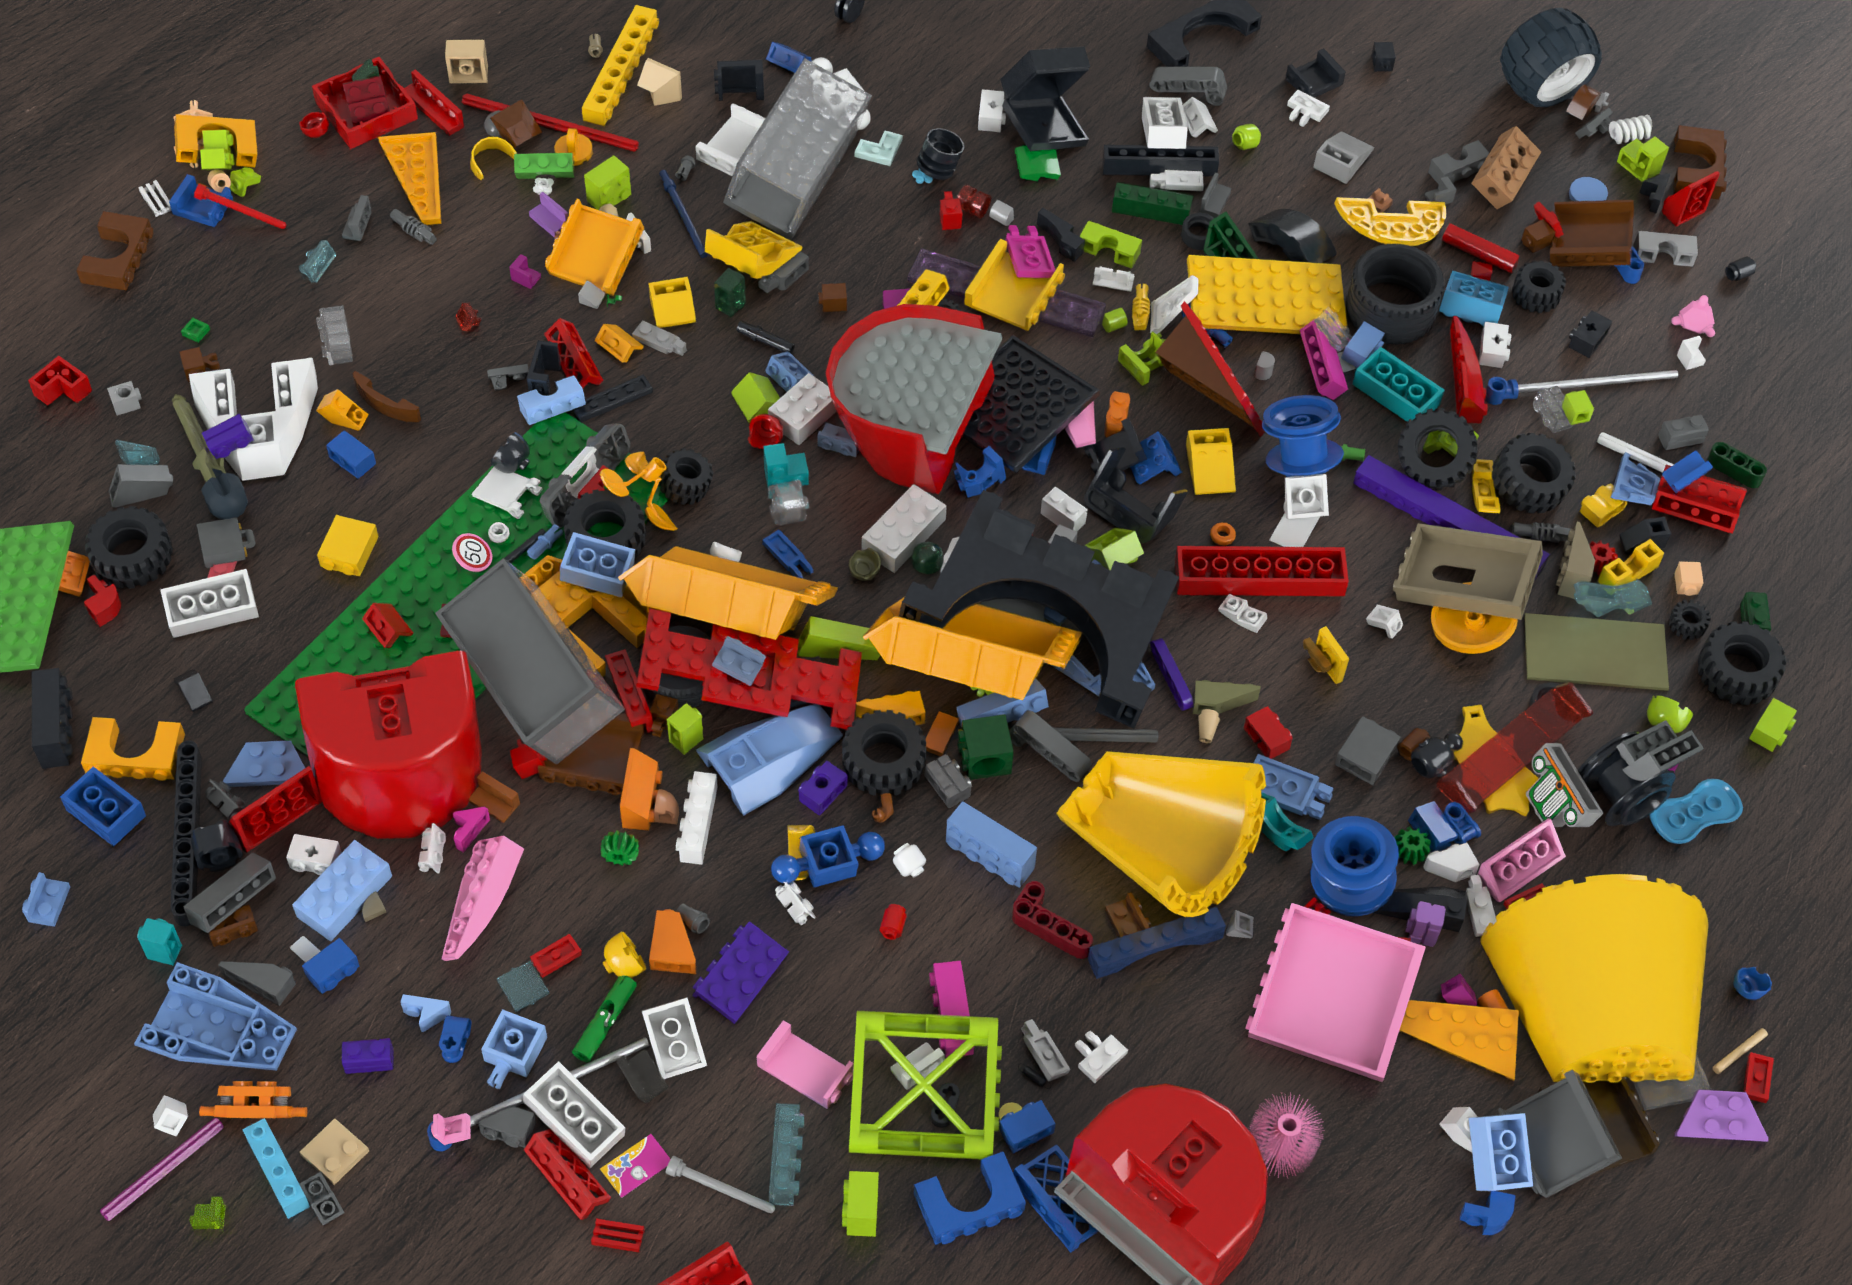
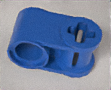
M1632 247L1631 265L1614 266L1627 283L1635 284L1640 281L1644 262L1638 256L1635 248Z
M1451 802L1446 806L1443 814L1459 835L1454 840L1456 844L1461 845L1481 836L1478 824L1472 820L1461 804ZM1449 814L1455 815L1456 818L1451 817Z
M449 1015L445 1017L439 1047L446 1062L455 1063L462 1058L471 1031L470 1018Z

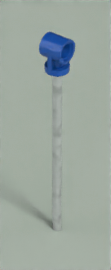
M1671 370L1518 385L1516 379L1506 381L1501 377H1493L1488 382L1485 400L1489 404L1498 405L1504 399H1517L1518 394L1521 392L1678 378V371Z
M646 1037L576 1068L570 1071V1073L576 1079L648 1047V1040ZM525 1092L470 1116V1127L478 1124L480 1120L506 1108L516 1107L524 1103L523 1094ZM431 1122L427 1129L430 1146L436 1151L449 1149L453 1143L443 1145L431 1132V1125L433 1123Z

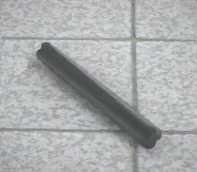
M1053 727L1068 741H1158V730Z

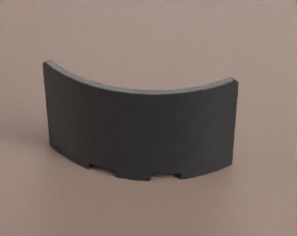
M1277 209L1248 223L1254 242L1264 241L1281 246L1283 252L1292 262L1322 263L1337 254L1331 239L1324 229L1312 218L1299 211Z

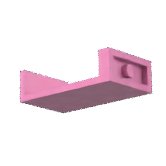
M784 1020L757 1055L758 1067L828 1109L831 1103L835 1104L842 1093L841 1089L844 1085L848 1086L853 1080V1062L849 1061L845 1066L792 1034L791 1025Z

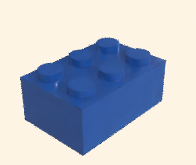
M94 766L60 796L66 811L113 847L146 817L140 801Z

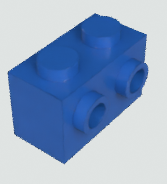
M341 938L335 940L302 965L305 976L321 994L327 990L334 989L339 981L346 976L354 974L359 967L357 956Z
M1042 1100L1036 1103L1030 1102L1026 1104L1022 1110L1016 1113L1010 1112L1004 1115L1000 1120L999 1131L1011 1152L1015 1153L1053 1134L1056 1123Z

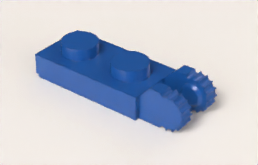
M780 530L775 531L762 540L764 547L787 571H790L792 576L803 578L802 573L796 567L799 564L807 574L813 573V567L805 559V556Z

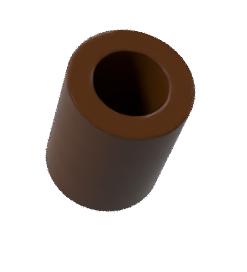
M1414 728L1397 745L1398 752L1406 760L1411 761L1412 751L1419 746V743L1424 742L1426 737L1430 738L1429 733L1425 729Z

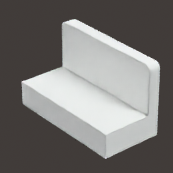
M1193 97L1183 104L1187 127L1193 137L1197 138L1206 129L1214 133L1218 131L1205 104Z
M924 1043L908 1054L906 1058L925 1078L944 1061L945 1054L940 1048L934 1051L928 1043ZM898 1062L891 1066V1072L906 1090L916 1084Z

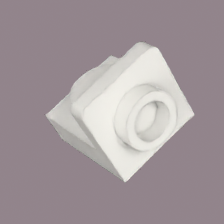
M1378 604L1366 618L1368 625L1386 629L1388 638H1393L1403 626L1399 610Z

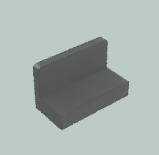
M1218 173L1214 174L1202 198L1200 213L1208 214L1213 218L1221 214L1232 189L1217 183Z

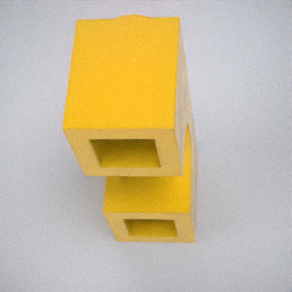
M1649 539L1636 547L1626 561L1623 562L1618 558L1604 566L1598 582L1612 596L1658 568L1664 552Z

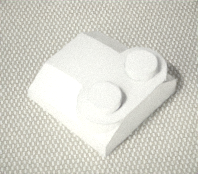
M1326 474L1285 478L1284 511L1286 519L1329 515Z

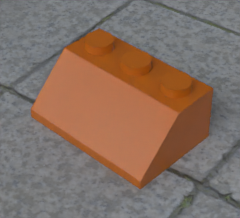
M630 748L620 802L622 827L649 831L650 823L655 822L653 806L658 790H656L657 784L662 782V771H659L656 760L635 748Z

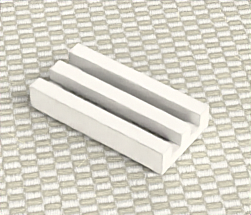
M157 180L153 181V185L146 184L145 188L142 186L138 187L155 217L172 211L169 199ZM155 189L157 190V192H158L159 195L161 196L162 200H163L164 203L166 204V206H167L166 208L163 206L162 202L160 201V199H159L158 196L156 195V193H155V191H154ZM148 192H150L161 210L158 211L147 195Z

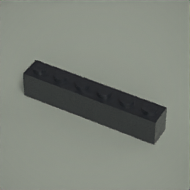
M1104 145L1102 158L1103 175H1151L1164 173L1165 170L1202 171L1203 176H1214L1218 172L1219 149L1215 146H1186V149L1148 148L1147 145Z

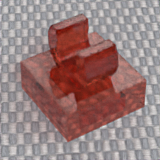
M462 303L455 316L462 331H470L472 325L477 326L482 320L481 317L476 316L478 311L473 309L470 303Z

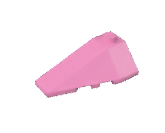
M1094 401L1065 427L1076 448L1096 443Z

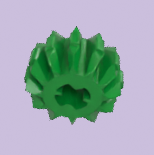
M1409 826L1406 831L1401 829L1398 835L1394 836L1398 846L1399 858L1404 859V864L1408 861H1411L1413 866L1417 861L1422 863L1430 853L1431 840L1426 839L1427 832L1419 833V827L1413 831Z
M618 830L615 833L608 832L601 842V856L606 858L607 862H613L614 865L620 864L623 866L624 863L630 865L632 861H636L638 856L639 840L635 839L632 834H626V831L624 833Z

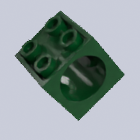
M1006 715L962 720V727L958 729L959 740H957L959 754L962 753L963 759H961L962 771L967 772V777L972 780L1011 774L1014 751Z

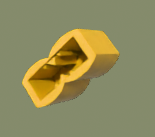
M1611 483L1606 486H1600L1594 495L1586 496L1581 502L1580 513L1597 528L1623 511L1628 501L1611 498L1614 487Z

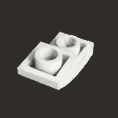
M1231 594L1226 597L1218 608L1219 612L1255 633L1259 631L1267 620V613L1249 607L1247 600Z

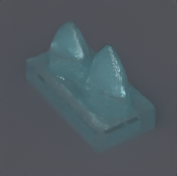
M321 240L316 248L306 252L308 259L299 266V270L307 275L311 282H318L336 256L327 240Z

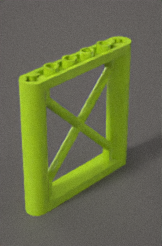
M857 1011L849 1153L984 1159L992 1156L994 1131L999 1129V1117H994L995 1107L999 1108L1000 1093H995L996 1084H1000L1001 1070L996 1069L997 1060H1001L1002 1046H997L998 1018ZM887 1036L966 1041L924 1078ZM865 1040L878 1041L917 1083L911 1091L874 1124H860ZM974 1046H987L984 1130L970 1129L931 1086ZM925 1092L962 1134L882 1129L920 1094Z

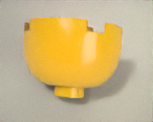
M622 931L613 936L605 945L604 957L606 960L603 962V965L609 974L614 972L618 977L625 975L632 978L645 971L646 965L641 955L638 956L635 951L634 943Z

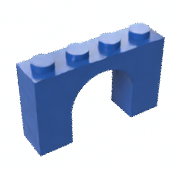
M1004 1152L981 1159L980 1170L990 1190L991 1198L983 1208L977 1211L964 1212L950 1205L937 1176L914 1184V1196L935 1245L939 1243L948 1244L954 1241L957 1236L974 1234L981 1227H993L1000 1220L1008 1217L1010 1219L1016 1218L1025 1211L1026 1201Z

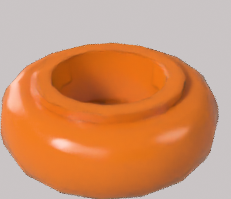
M1221 522L1212 527L1210 536L1216 544L1226 546L1234 541L1236 531L1230 524ZM1218 532H1226L1228 536H1220Z

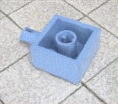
M502 1009L481 1049L484 1061L495 1065L490 1078L487 1080L490 1086L494 1087L496 1084L495 1088L500 1089L510 1071L527 1078L547 1039L545 1026Z

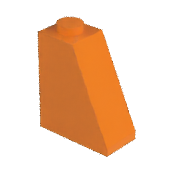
M671 909L657 910L649 957L650 970L696 974V959L680 912H675Z

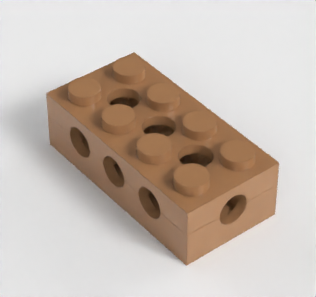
M1515 126L1500 135L1471 184L1496 209H1499L1513 201L1541 151Z

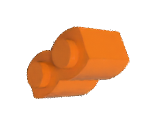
M1114 391L1110 397L1104 430L1106 438L1124 430L1121 421L1127 419L1130 396L1127 393Z

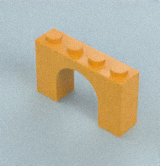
M176 114L174 126L176 162L196 163L198 153L197 142L203 138L202 131L228 130L233 135L236 166H256L255 120Z
M92 718L81 761L85 773L94 766L104 775L121 778L122 776L136 779L155 778L160 781L175 779L177 749L185 736L181 723L159 721L151 748L141 756L124 758L114 753L119 734V728L115 719Z

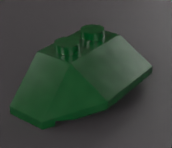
M1227 212L1222 213L1209 222L1203 249L1206 256L1259 259Z

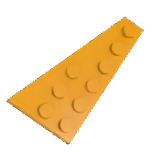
M436 132L378 137L379 143L419 221L426 225L441 224Z
M1408 1001L1399 1032L1436 1046L1438 1049L1468 1062L1480 1065L1512 1081L1515 1080L1519 1010Z

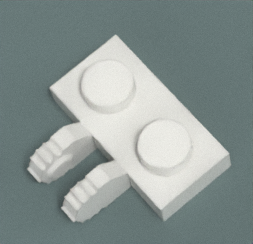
M1300 90L1294 93L1287 104L1288 107L1294 109L1290 114V121H1295L1299 113L1304 114L1299 122V125L1302 127L1307 124L1310 118L1320 122L1330 108L1329 105Z
M1088 1031L1085 1034L1086 1039L1096 1049L1091 1051L1081 1040L1075 1043L1077 1050L1086 1057L1079 1063L1078 1068L1096 1083L1128 1053V1049L1112 1035L1101 1042L1097 1035Z

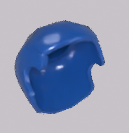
M1742 967L1734 974L1733 985L1736 991L1744 998L1757 1000L1771 990L1772 982L1767 973H1758L1756 967Z

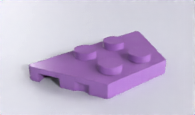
M1696 1090L1692 1103L1687 1108L1679 1129L1675 1132V1137L1768 1141V1136L1746 1092Z

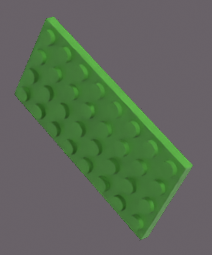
M71 521L0 529V673L40 668L74 529Z

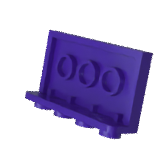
M750 921L745 927L739 926L733 934V937L736 938L732 944L726 943L719 952L723 955L717 962L714 959L706 969L709 972L705 979L700 977L692 987L696 990L692 995L694 998L699 996L734 1024L789 953L788 950Z

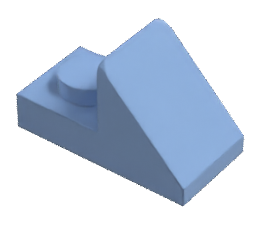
M404 994L402 996L401 1006L403 1013L412 1017L421 1015L419 1020L421 1032H425L451 1014L449 1001Z

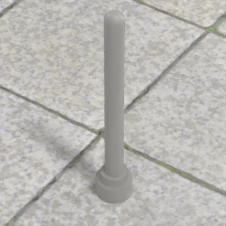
M672 1156L668 1163L666 1174L670 1176L681 1177L683 1175L767 1213L775 1211L773 1204L686 1167V1163H683V1160L676 1156Z

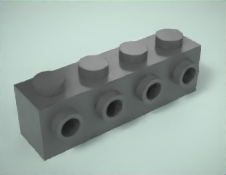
M253 852L183 906L190 924L209 933L276 879L271 862Z

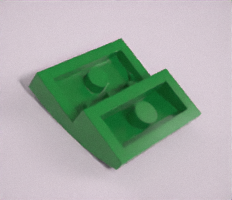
M1027 146L1016 147L1015 154L1020 178L1038 181L1040 177L1059 179L1061 173L1056 149L1030 151Z

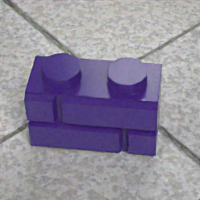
M240 414L202 432L210 452L216 459L225 458L230 452L238 448H244L248 446L249 442L254 440L246 421Z
M390 1038L342 1042V1065L345 1073L393 1070L394 1051Z

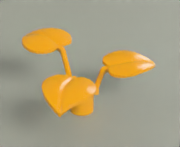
M637 452L627 456L625 459L627 467L637 474L627 482H623L622 478L611 469L600 471V476L605 486L613 494L620 497H626L629 494L626 486H629L640 477L648 482L655 481L647 501L648 507L645 509V513L649 520L661 529L672 531L678 529L660 506L652 504L657 486L662 480L659 476L666 470V465L661 459L654 457L648 463L644 452Z

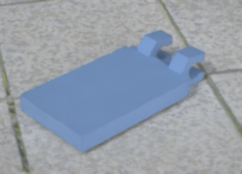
M1258 754L1254 763L1263 765L1266 787L1264 790L1261 789V793L1275 797L1280 808L1301 816L1308 813L1310 817L1321 820L1325 805L1315 801L1314 798L1316 796L1319 800L1329 803L1333 795V787L1319 782L1318 776Z

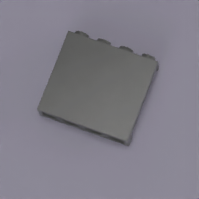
M1574 1070L1564 1073L1565 1079L1507 1110L1497 1109L1500 1115L1525 1113L1533 1186L1531 1187L1536 1194L1539 1193L1546 1198L1622 1159L1580 1075Z

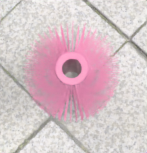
M1290 1092V1105L1293 1107V1103H1291V1092ZM1289 1097V1113L1287 1112V1104L1286 1108L1284 1104V1108L1282 1107L1281 1109V1106H1279L1278 1109L1277 1104L1275 1106L1273 1105L1274 1103H1271V1108L1269 1110L1265 1109L1266 1114L1264 1115L1262 1111H1257L1258 1113L1256 1114L1262 1115V1118L1260 1119L1258 1116V1119L1255 1117L1256 1120L1253 1121L1256 1126H1252L1256 1133L1252 1134L1259 1133V1135L1266 1137L1263 1138L1262 1136L1255 1135V1138H1260L1263 1141L1256 1140L1261 1145L1259 1146V1149L1262 1150L1260 1152L1264 1153L1263 1159L1268 1153L1267 1157L1269 1158L1266 1161L1271 1159L1272 1162L1275 1156L1270 1173L1276 1161L1280 1163L1281 1173L1280 1158H1282V1166L1283 1162L1284 1166L1285 1163L1289 1162L1288 1165L1291 1170L1294 1163L1300 1164L1299 1162L1302 1160V1157L1308 1159L1307 1153L1310 1150L1312 1152L1311 1155L1315 1154L1313 1153L1316 1152L1313 1151L1315 1146L1320 1145L1316 1142L1318 1139H1314L1320 1135L1316 1136L1318 1133L1312 1134L1315 1131L1311 1127L1317 1128V1126H1314L1316 1124L1312 1126L1309 1125L1311 1120L1307 1121L1313 1116L1304 1118L1303 1116L1306 1113L1301 1111L1304 1107L1300 1109L1297 1115L1296 1113L1294 1114L1297 1102L1292 1111V1108H1289ZM1276 1164V1168H1278V1178H1279V1165Z

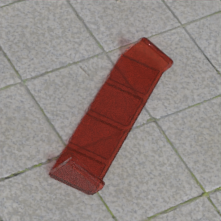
M1567 682L1557 685L1436 783V786L1452 802L1461 804L1467 813L1475 812L1480 803L1528 765L1545 743L1557 741L1583 718L1590 717L1593 714V710L1573 683Z

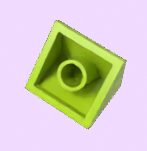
M751 372L731 392L749 423L759 414H768V409L780 399L768 377Z

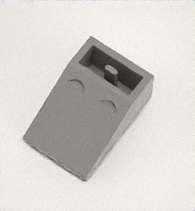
M1341 131L1326 140L1316 153L1313 168L1347 184L1374 150V147Z

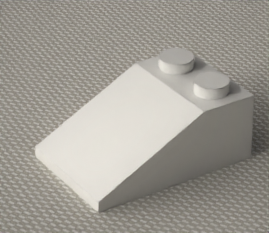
M687 997L642 1011L662 1080L707 1066Z

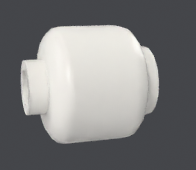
M906 843L894 852L893 863L902 876L912 875L914 878L924 871L922 867L926 863V858L916 845Z

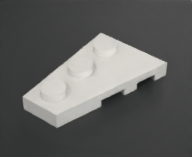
M1194 275L1190 276L1151 302L1150 333L1152 331L1156 335L1160 333L1182 311V303L1185 301L1189 304L1198 294L1197 277Z

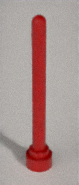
M201 183L198 184L195 190L194 198L201 201L209 199L280 229H285L287 226L284 221L212 193L206 185Z

